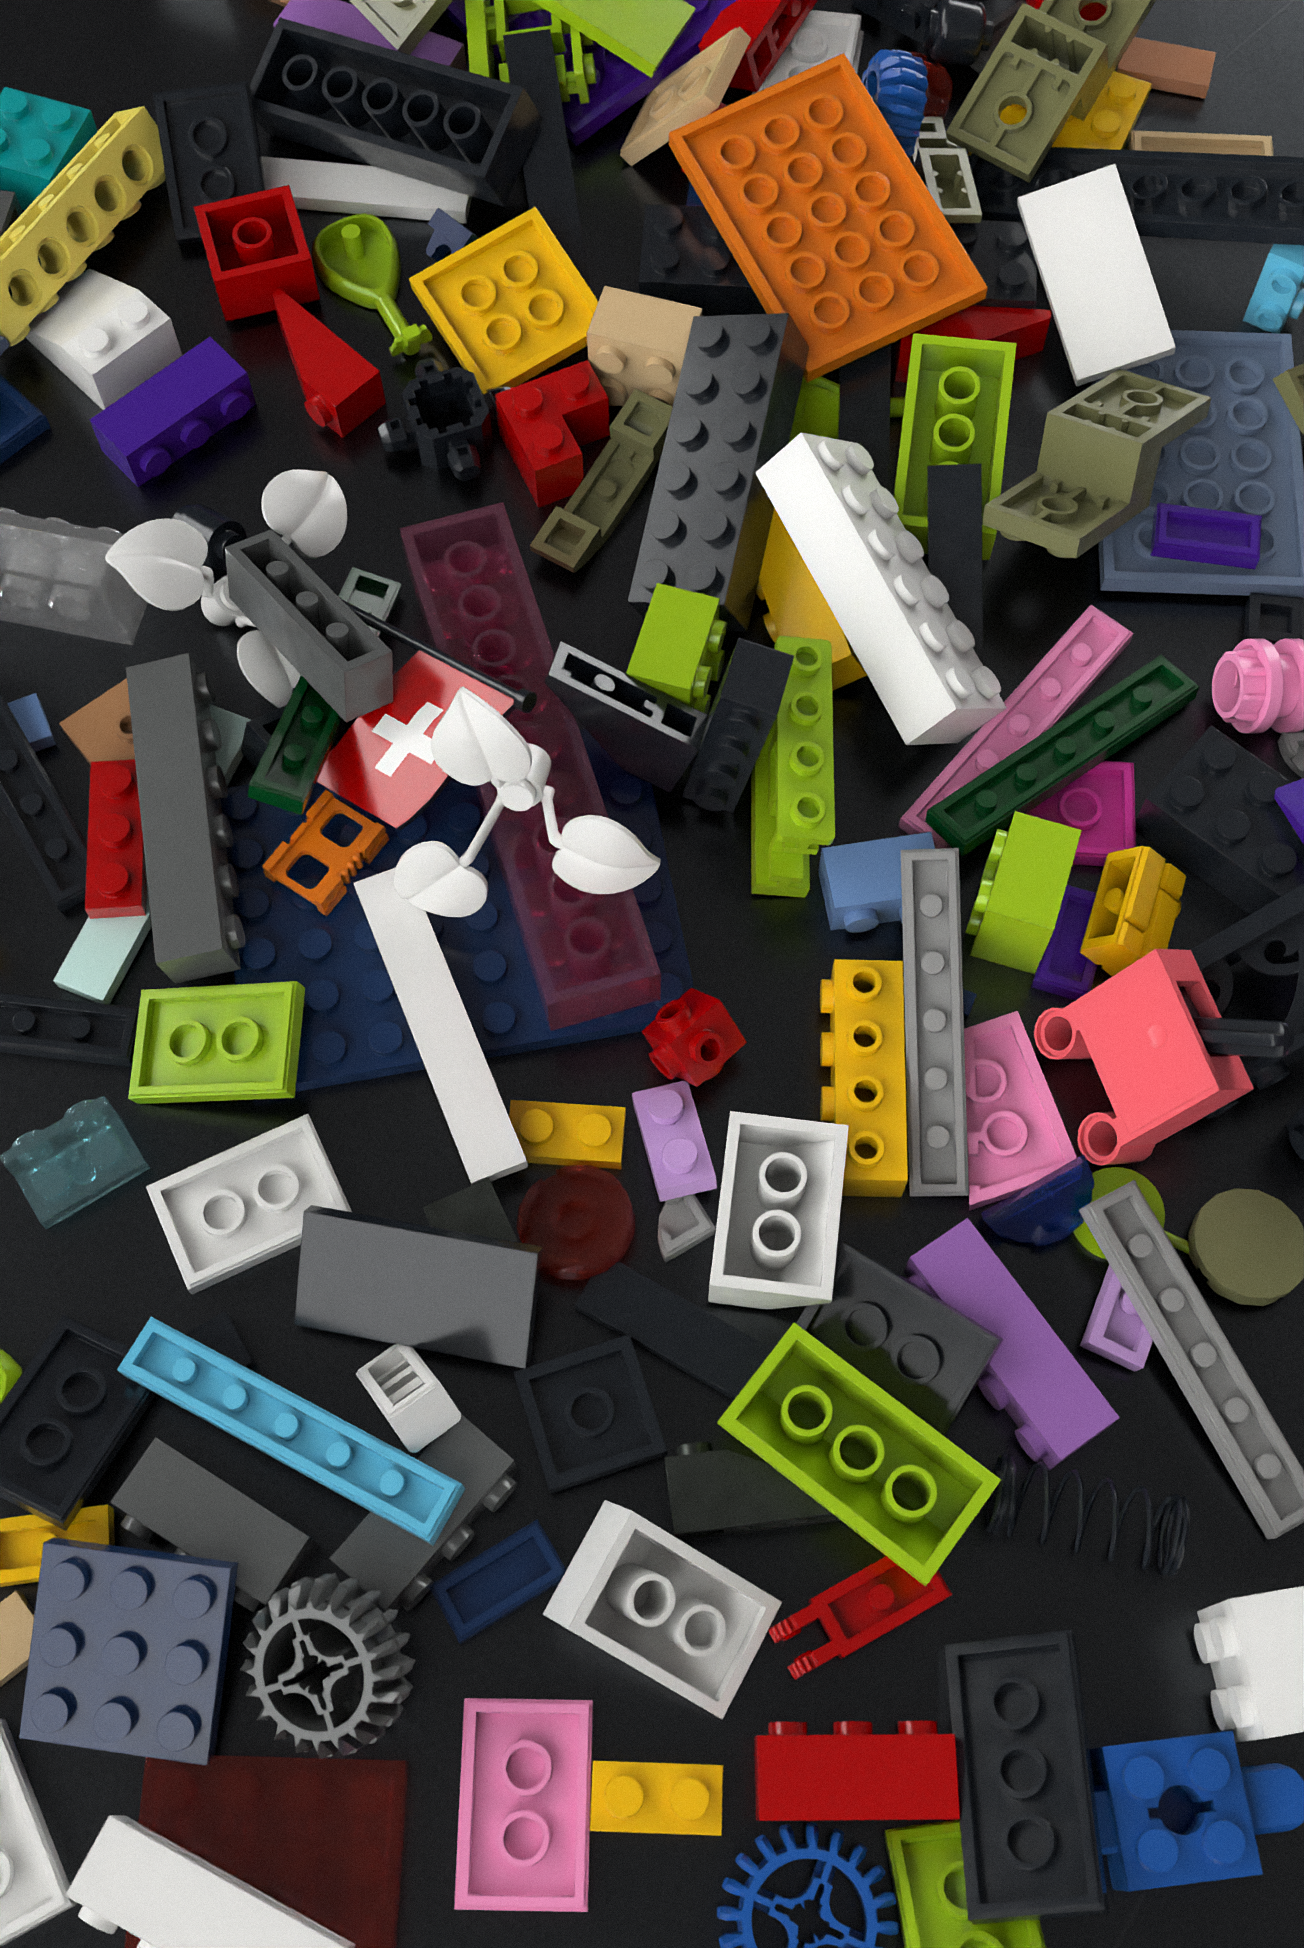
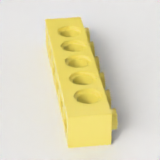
M144 106L114 113L0 237V336L5 337L10 346L19 343L29 334L31 328L28 324L37 314L47 311L58 301L59 295L57 292L66 282L76 279L87 268L85 260L91 253L103 248L114 238L115 234L112 230L120 221L131 217L140 209L142 205L139 201L140 198L147 191L156 188L165 181L166 175L158 126ZM9 287L12 291V298L9 293Z

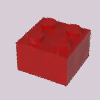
M289 185L194 207L226 322L276 310L272 293L278 288L298 304L320 299L311 256Z

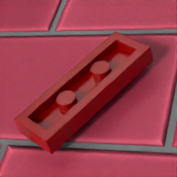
M135 759L91 762L85 911L90 919L146 916L147 873Z

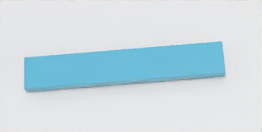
M150 1317L117 1369L125 1377L433 1546L466 1489L462 1483L153 1317Z

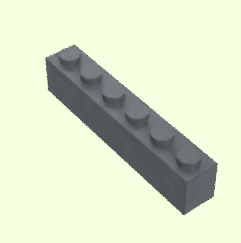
M189 653L126 667L155 962L175 984L239 970L241 967L238 948L245 947V934L239 916L234 914L232 898L239 896V883L232 864H228L227 848L233 846V833L227 816L222 814L221 799L227 797L228 791L224 773L216 763L215 751L222 749V740L215 719L211 718L210 704L216 703V691L213 680L208 671L201 672Z

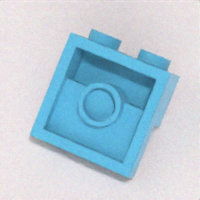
M1273 244L1243 321L1262 330L1280 334L1288 317L1296 320L1299 318L1304 308V245Z

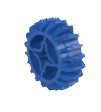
M880 49L869 61L868 68L863 72L862 83L906 155L910 158L914 154V146L917 138L920 136L921 122L925 118L923 112L928 100L926 97L928 87L926 65L923 64L922 58L912 56L910 52L898 49Z
M806 1823L804 1844L797 1845L795 1844L794 1832L789 1824L781 1825L779 1827V1837L783 1848L775 1852L768 1838L761 1834L755 1838V1843L764 1859L757 1866L744 1853H739L735 1858L737 1865L749 1873L745 1884L742 1885L735 1879L728 1877L724 1878L722 1883L723 1889L740 1897L738 1907L728 1905L717 1907V1917L725 1921H737L738 1931L725 1933L719 1937L721 1948H734L740 1945L742 1948H757L752 1931L753 1908L780 1921L786 1936L784 1948H797L799 1942L796 1938L798 1926L790 1920V1916L776 1910L775 1905L781 1904L789 1909H793L798 1904L804 1909V1900H814L819 1885L820 1888L815 1899L818 1903L816 1915L825 1920L824 1924L838 1930L839 1935L834 1936L822 1930L816 1936L810 1931L811 1939L801 1940L798 1948H817L825 1944L835 1945L840 1948H885L876 1945L878 1933L891 1936L897 1935L899 1932V1924L888 1919L878 1920L877 1909L891 1907L896 1903L894 1893L881 1892L873 1895L870 1888L871 1885L877 1883L885 1876L883 1867L875 1865L861 1873L857 1866L865 1858L867 1848L862 1843H857L850 1849L847 1856L844 1857L839 1853L844 1841V1832L837 1828L831 1831L826 1847L818 1845L819 1829L817 1823ZM799 1859H817L812 1876H809L804 1889L797 1895L784 1897L761 1888L766 1878L780 1866ZM836 1869L848 1880L857 1896L861 1911L860 1932L841 1924L831 1913L829 1900L833 1887L831 1883Z

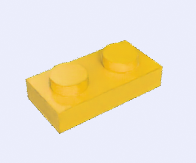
M523 1100L510 1101L509 1118L527 1163L622 1169L626 1107Z
M109 1505L81 1508L67 1531L34 1514L0 1519V1587L39 1582L43 1543L53 1537L115 1546L114 1508Z
M593 1761L590 1831L722 1836L723 1765Z

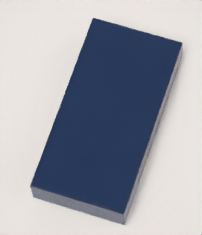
M537 1519L432 1584L430 1590L456 1638L462 1644L559 1584L566 1572V1568Z

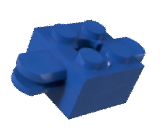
M1233 1731L1089 1749L1102 1855L1106 1854L1112 1889L1137 1891L1262 1875L1263 1872L1255 1835L1293 1830L1304 1822V1780L1295 1769L1279 1763L1240 1767Z

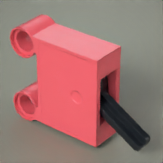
M1179 949L1153 950L1065 1008L1045 1010L1038 1017L1034 1029L1036 1046L1047 1058L1056 1060L1092 1059L1114 1109L1112 1112H1096L1088 1115L1078 1129L1077 1141L1079 1149L1085 1159L1096 1165L1127 1164L1144 1161L1152 1154L1155 1144L1254 1089L1239 1056L1281 1059L1288 1055L1290 1046L1294 1045V1035L1290 1033L1289 1025L1286 1022L1222 1018L1192 951Z

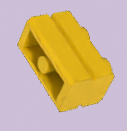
M1138 846L1108 853L1080 953L1093 963L1102 965L1101 969L1112 977L1153 950L1168 949L1175 919L1181 911L1180 897L1182 896L1187 876L1172 864L1165 863L1166 859L1151 847Z

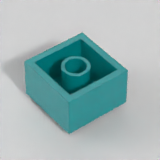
M4 87L0 94V190L15 192L22 210L27 209L98 132L91 110Z

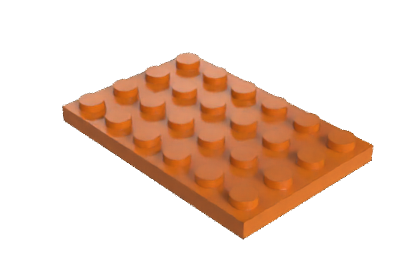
M845 53L669 132V146L764 310L767 314L789 313L809 345L803 374L806 382H810L986 298L988 290L986 283Z

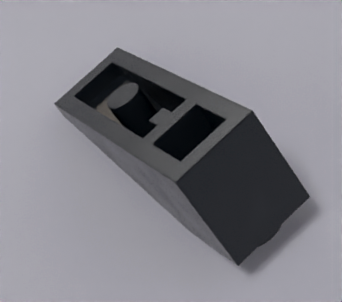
M562 641L560 642L544 683L621 769L636 775L645 782L652 783L671 792L699 750L708 715Z

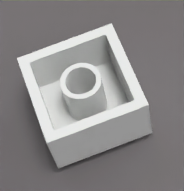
M1304 1586L1232 1598L1197 1611L1200 1623L1194 1625V1638L1201 1660L1211 1665L1217 1690L1211 1691V1705L1220 1730L1233 1731L1235 1743L1304 1732Z

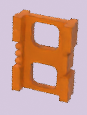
M325 790L307 811V822H302L291 835L290 843L287 844L282 841L262 867L265 877L273 882L279 881L316 905L319 912L328 916L347 892L344 883L349 884L351 882L350 876L354 877L357 875L356 868L361 869L363 867L362 860L368 864L372 862L389 841V837L383 825L378 822H372L334 798L331 792ZM336 814H344L363 827L359 835L347 847H340L321 834L324 827ZM303 855H310L329 868L328 873L313 889H307L287 876L291 867Z

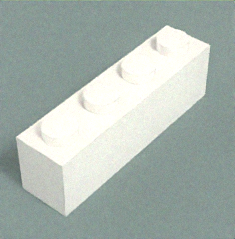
M109 1815L65 1895L83 1905L78 1917L89 1925L108 1934H114L119 1926L139 1937L141 1940L136 1948H354L356 1945L127 1816Z

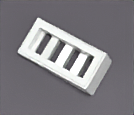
M394 1344L357 1370V1377L409 1452L416 1453L461 1419V1413L413 1347Z

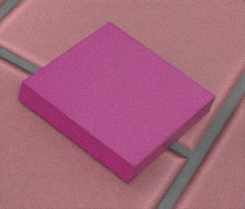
M1103 761L1026 814L1082 830L1072 865L1104 866L1108 853L1136 847L1134 763Z

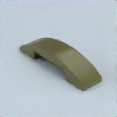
M637 389L633 391L609 427L611 439L564 509L558 506L555 507L530 544L532 552L573 573L583 567L594 556L626 515L662 454L672 406Z

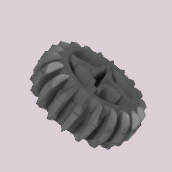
M336 1573L324 1574L316 1580L313 1576L301 1578L294 1582L291 1588L285 1587L271 1596L268 1606L259 1610L256 1617L252 1619L256 1630L249 1633L247 1639L243 1642L246 1648L254 1655L245 1660L240 1670L255 1677V1683L249 1687L245 1696L260 1697L264 1707L261 1709L257 1720L273 1718L278 1725L275 1740L286 1739L290 1735H294L296 1754L308 1752L315 1747L320 1759L332 1757L338 1751L343 1756H346L347 1754L356 1753L368 1743L373 1744L385 1734V1729L399 1719L401 1712L404 1710L400 1702L409 1696L411 1689L414 1687L403 1676L412 1670L416 1660L400 1653V1648L408 1643L411 1634L395 1633L391 1625L395 1621L399 1610L389 1609L382 1612L377 1607L381 1590H371L361 1596L359 1578H348L341 1583ZM294 1647H295V1653H296L295 1660H294ZM322 1661H325L327 1663L318 1667L313 1666L316 1663L318 1665ZM343 1663L340 1667L330 1668L331 1665ZM361 1665L364 1672V1689L361 1685L359 1674ZM363 1689L362 1698L360 1699L358 1692Z

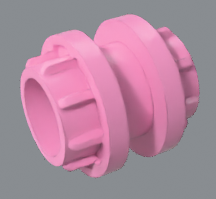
M1245 639L1233 651H1227L1223 654L1214 670L1212 698L1215 709L1224 722H1231L1235 729L1241 733H1263L1270 727L1279 733H1295L1304 730L1303 639H1281L1274 645L1266 639Z

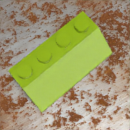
M795 1322L717 1423L924 1586L932 1579L1001 1481L1000 1478Z

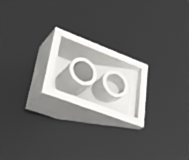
M90 268L57 292L59 295L58 301L47 311L35 316L28 324L31 330L25 337L103 410L182 356L169 316L140 290Z
M605 1500L543 1615L723 1720L782 1602L635 1512Z

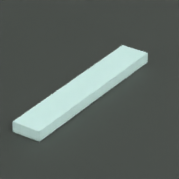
M210 704L211 718L215 719L222 740V749L215 751L216 763L221 767L228 786L244 756L241 753L246 722L251 721V719ZM148 883L146 916L90 919L88 917L53 980L59 988L97 1003H111L152 927Z

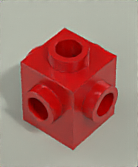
M690 988L679 999L665 1004L657 1012L655 1020L641 1031L653 1048V1051L649 1053V1057L656 1068L670 1080L678 1077L696 1087L716 1076L722 1070L724 1063L747 1043L722 1002L693 988Z

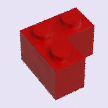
M588 360L495 394L499 433L538 508L574 494L584 479L583 457L579 447L610 435L608 396Z

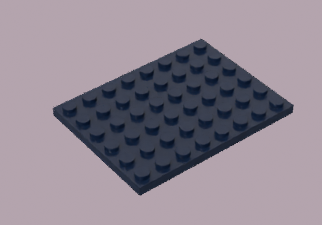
M587 729L525 739L526 743L537 745L545 750L551 759V769L545 785L555 789L552 800L559 833L562 834L565 824L576 817L585 815L603 816L618 822L630 830L650 853L661 859L660 866L646 881L623 892L592 894L581 891L564 882L553 870V858L559 848L549 842L542 802H538L526 811H514L504 806L474 861L468 865L481 872L487 880L488 895L483 906L477 912L464 917H446L426 911L485 1059L641 1032L655 1020L657 1012L665 1004L679 999L690 988L694 989L652 784L621 769ZM452 778L438 798L417 819L402 830L393 827L318 782L314 786L302 815L249 798V784L227 788V797L221 799L222 814L227 816L233 833V846L227 848L228 864H232L239 883V896L232 898L234 914H237L242 922L245 934V947L238 948L241 969L234 971L235 985L297 981L305 987L295 1092L426 1069L360 903L354 883L395 868L401 856L409 848L422 842H442L450 847L460 858L467 851L494 804L498 794L497 788L491 781L482 785L471 786ZM325 790L331 792L334 798L372 822H378L383 825L389 837V841L372 862L368 864L362 860L363 867L361 869L356 868L357 875L354 877L350 876L351 882L349 884L344 883L347 892L328 916L319 912L316 905L279 881L273 882L265 877L262 867L282 841L287 844L290 843L291 835L302 822H307V811ZM336 814L324 827L321 834L340 847H347L355 840L363 827L344 814ZM303 855L291 867L287 876L303 887L313 889L328 873L329 868L312 856Z

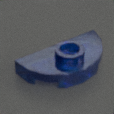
M1081 1155L981 1213L983 1220L999 1236L1005 1239L1009 1237L1018 1242H1032L1035 1246H1044L1066 1238L1084 1221L1079 1209L1090 1204L1092 1201L1094 1179L1085 1155Z

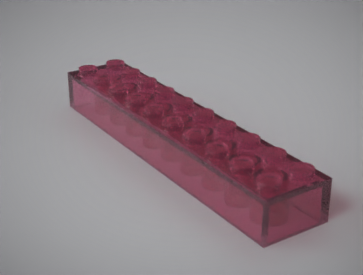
M503 502L400 528L406 565L431 646L518 691L522 688H527L537 694V703L531 712L524 713L515 709L505 719L521 734L526 743L539 746L547 752L551 759V769L545 785L555 789L552 800L559 833L562 834L565 824L576 817L598 815L609 818L575 716L544 683L554 653ZM491 781L475 786L485 818L498 794L497 788ZM538 802L526 811H514L504 806L490 831V837L550 1031L661 1000V972L633 889L614 894H592L567 884L554 872L552 867L553 858L559 848L549 842L542 802Z

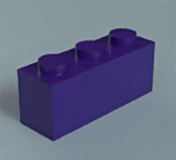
M209 337L89 420L102 451L139 487L152 477L162 474L169 465L192 449L202 446L210 436L230 422L243 417L250 408L256 405L248 373L218 343Z

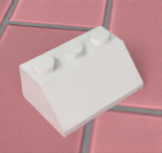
M730 1111L708 1302L766 1310L831 1303L849 1125Z

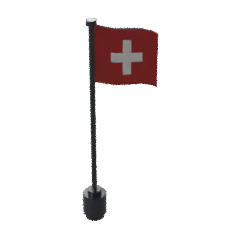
M202 504L185 505L172 518L193 526L204 536L208 546L207 557L204 563L217 570H227L225 547L247 539L245 528L239 522ZM342 600L365 624L418 652L393 675V702L364 714L355 720L336 747L330 751L317 782L393 827L402 830L417 819L438 798L452 779L435 762L431 752V740L436 726L448 710L457 691L461 687H465L492 706L504 718H507L515 709L524 713L531 712L537 703V694L527 688H522L518 691Z

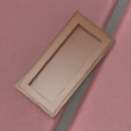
M1134 37L1119 61L1116 72L1152 83V89L1206 98L1216 52Z

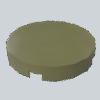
M1235 1188L1216 1194L1195 1215L1188 1233L1189 1255L1196 1270L1200 1267L1203 1275L1208 1279L1206 1284L1218 1295L1242 1305L1264 1306L1287 1296L1304 1279V1227L1298 1216L1281 1200L1260 1190Z

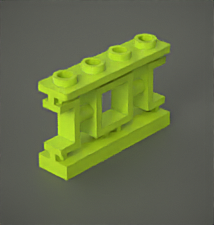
M465 0L470 72L495 79L493 45L498 44L501 59L506 61L503 35L550 29L554 53L566 52L565 34L571 33L574 71L567 72L564 54L554 56L561 102L570 101V94L578 93L580 104L590 103L588 84L597 83L593 53H585V46L593 45L592 39L552 13V25L509 32L508 15L545 10L532 0H494V6L491 7L490 0ZM507 63L499 64L500 81L510 83Z
M779 636L775 643V650L793 655L794 659L777 717L751 772V894L805 898L810 890L809 854L816 855L819 845H831L835 838L831 642L828 640Z

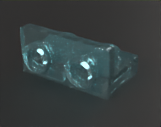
M105 1096L95 1100H84L73 1105L66 1111L63 1119L44 1130H33L23 1134L14 1141L11 1149L0 1155L4 1166L14 1175L39 1222L46 1229L150 1169L118 1112Z

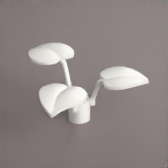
M302 469L285 471L273 478L264 489L261 498L263 517L271 529L283 535L281 539L288 546L292 542L294 547L304 557L317 559L327 555L340 543L347 525L346 500L337 481L327 472ZM164 518L138 525L124 534L105 555V560L126 579L135 592L155 607L169 611L183 610L194 604L202 595V612L213 624L228 626L236 622L239 628H243L246 625L256 627L229 598L227 575L214 583L212 569L203 566L208 552L207 542L199 531L183 521ZM260 630L244 634L237 644V658L242 673L248 682L270 703L278 708L287 705L292 690L296 687L301 674Z
M461 687L457 691L451 705L434 730L431 740L432 756L437 765L453 779L471 786H478L491 781L497 788L498 794L470 846L460 858L450 847L438 841H428L414 845L401 856L393 877L395 890L401 898L407 899L410 904L422 910L446 917H464L477 912L487 899L488 883L481 872L468 865L474 861L504 806L514 811H526L538 802H542L549 842L559 848L553 858V870L564 882L572 887L592 894H614L638 886L658 870L661 859L650 853L630 830L609 818L598 815L576 817L565 824L562 834H560L552 800L555 789L545 785L551 769V759L547 752L537 745L526 743L521 734L498 711L465 687Z

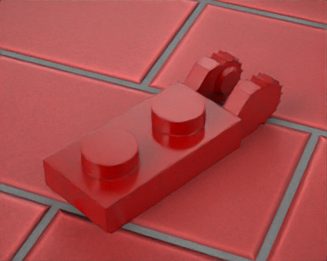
M885 1556L811 1598L809 1601L811 1605L779 1622L768 1631L774 1643L793 1638L801 1633L802 1628L817 1619L822 1624L830 1642L815 1651L809 1650L794 1659L793 1664L789 1665L788 1669L794 1680L836 1656L843 1659L947 1599L952 1593L938 1570L929 1583L924 1586Z

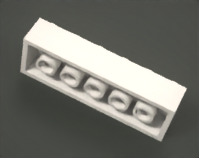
M800 433L755 472L905 744L923 745L960 742L1007 708L999 695L1001 686L998 679L979 660L973 649L975 646L973 635L954 616L947 603L949 601V594L945 586L929 572L922 559L924 551L920 542L912 533L904 528L897 515L899 511L898 504L892 494L879 484L872 471L874 462L867 450L855 442Z

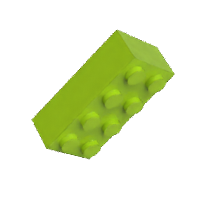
M913 333L893 497L899 507L897 515L904 528L918 539L924 554H928L927 466L981 464L982 519L985 504L1001 495L1017 343ZM982 525V560H990L997 530Z

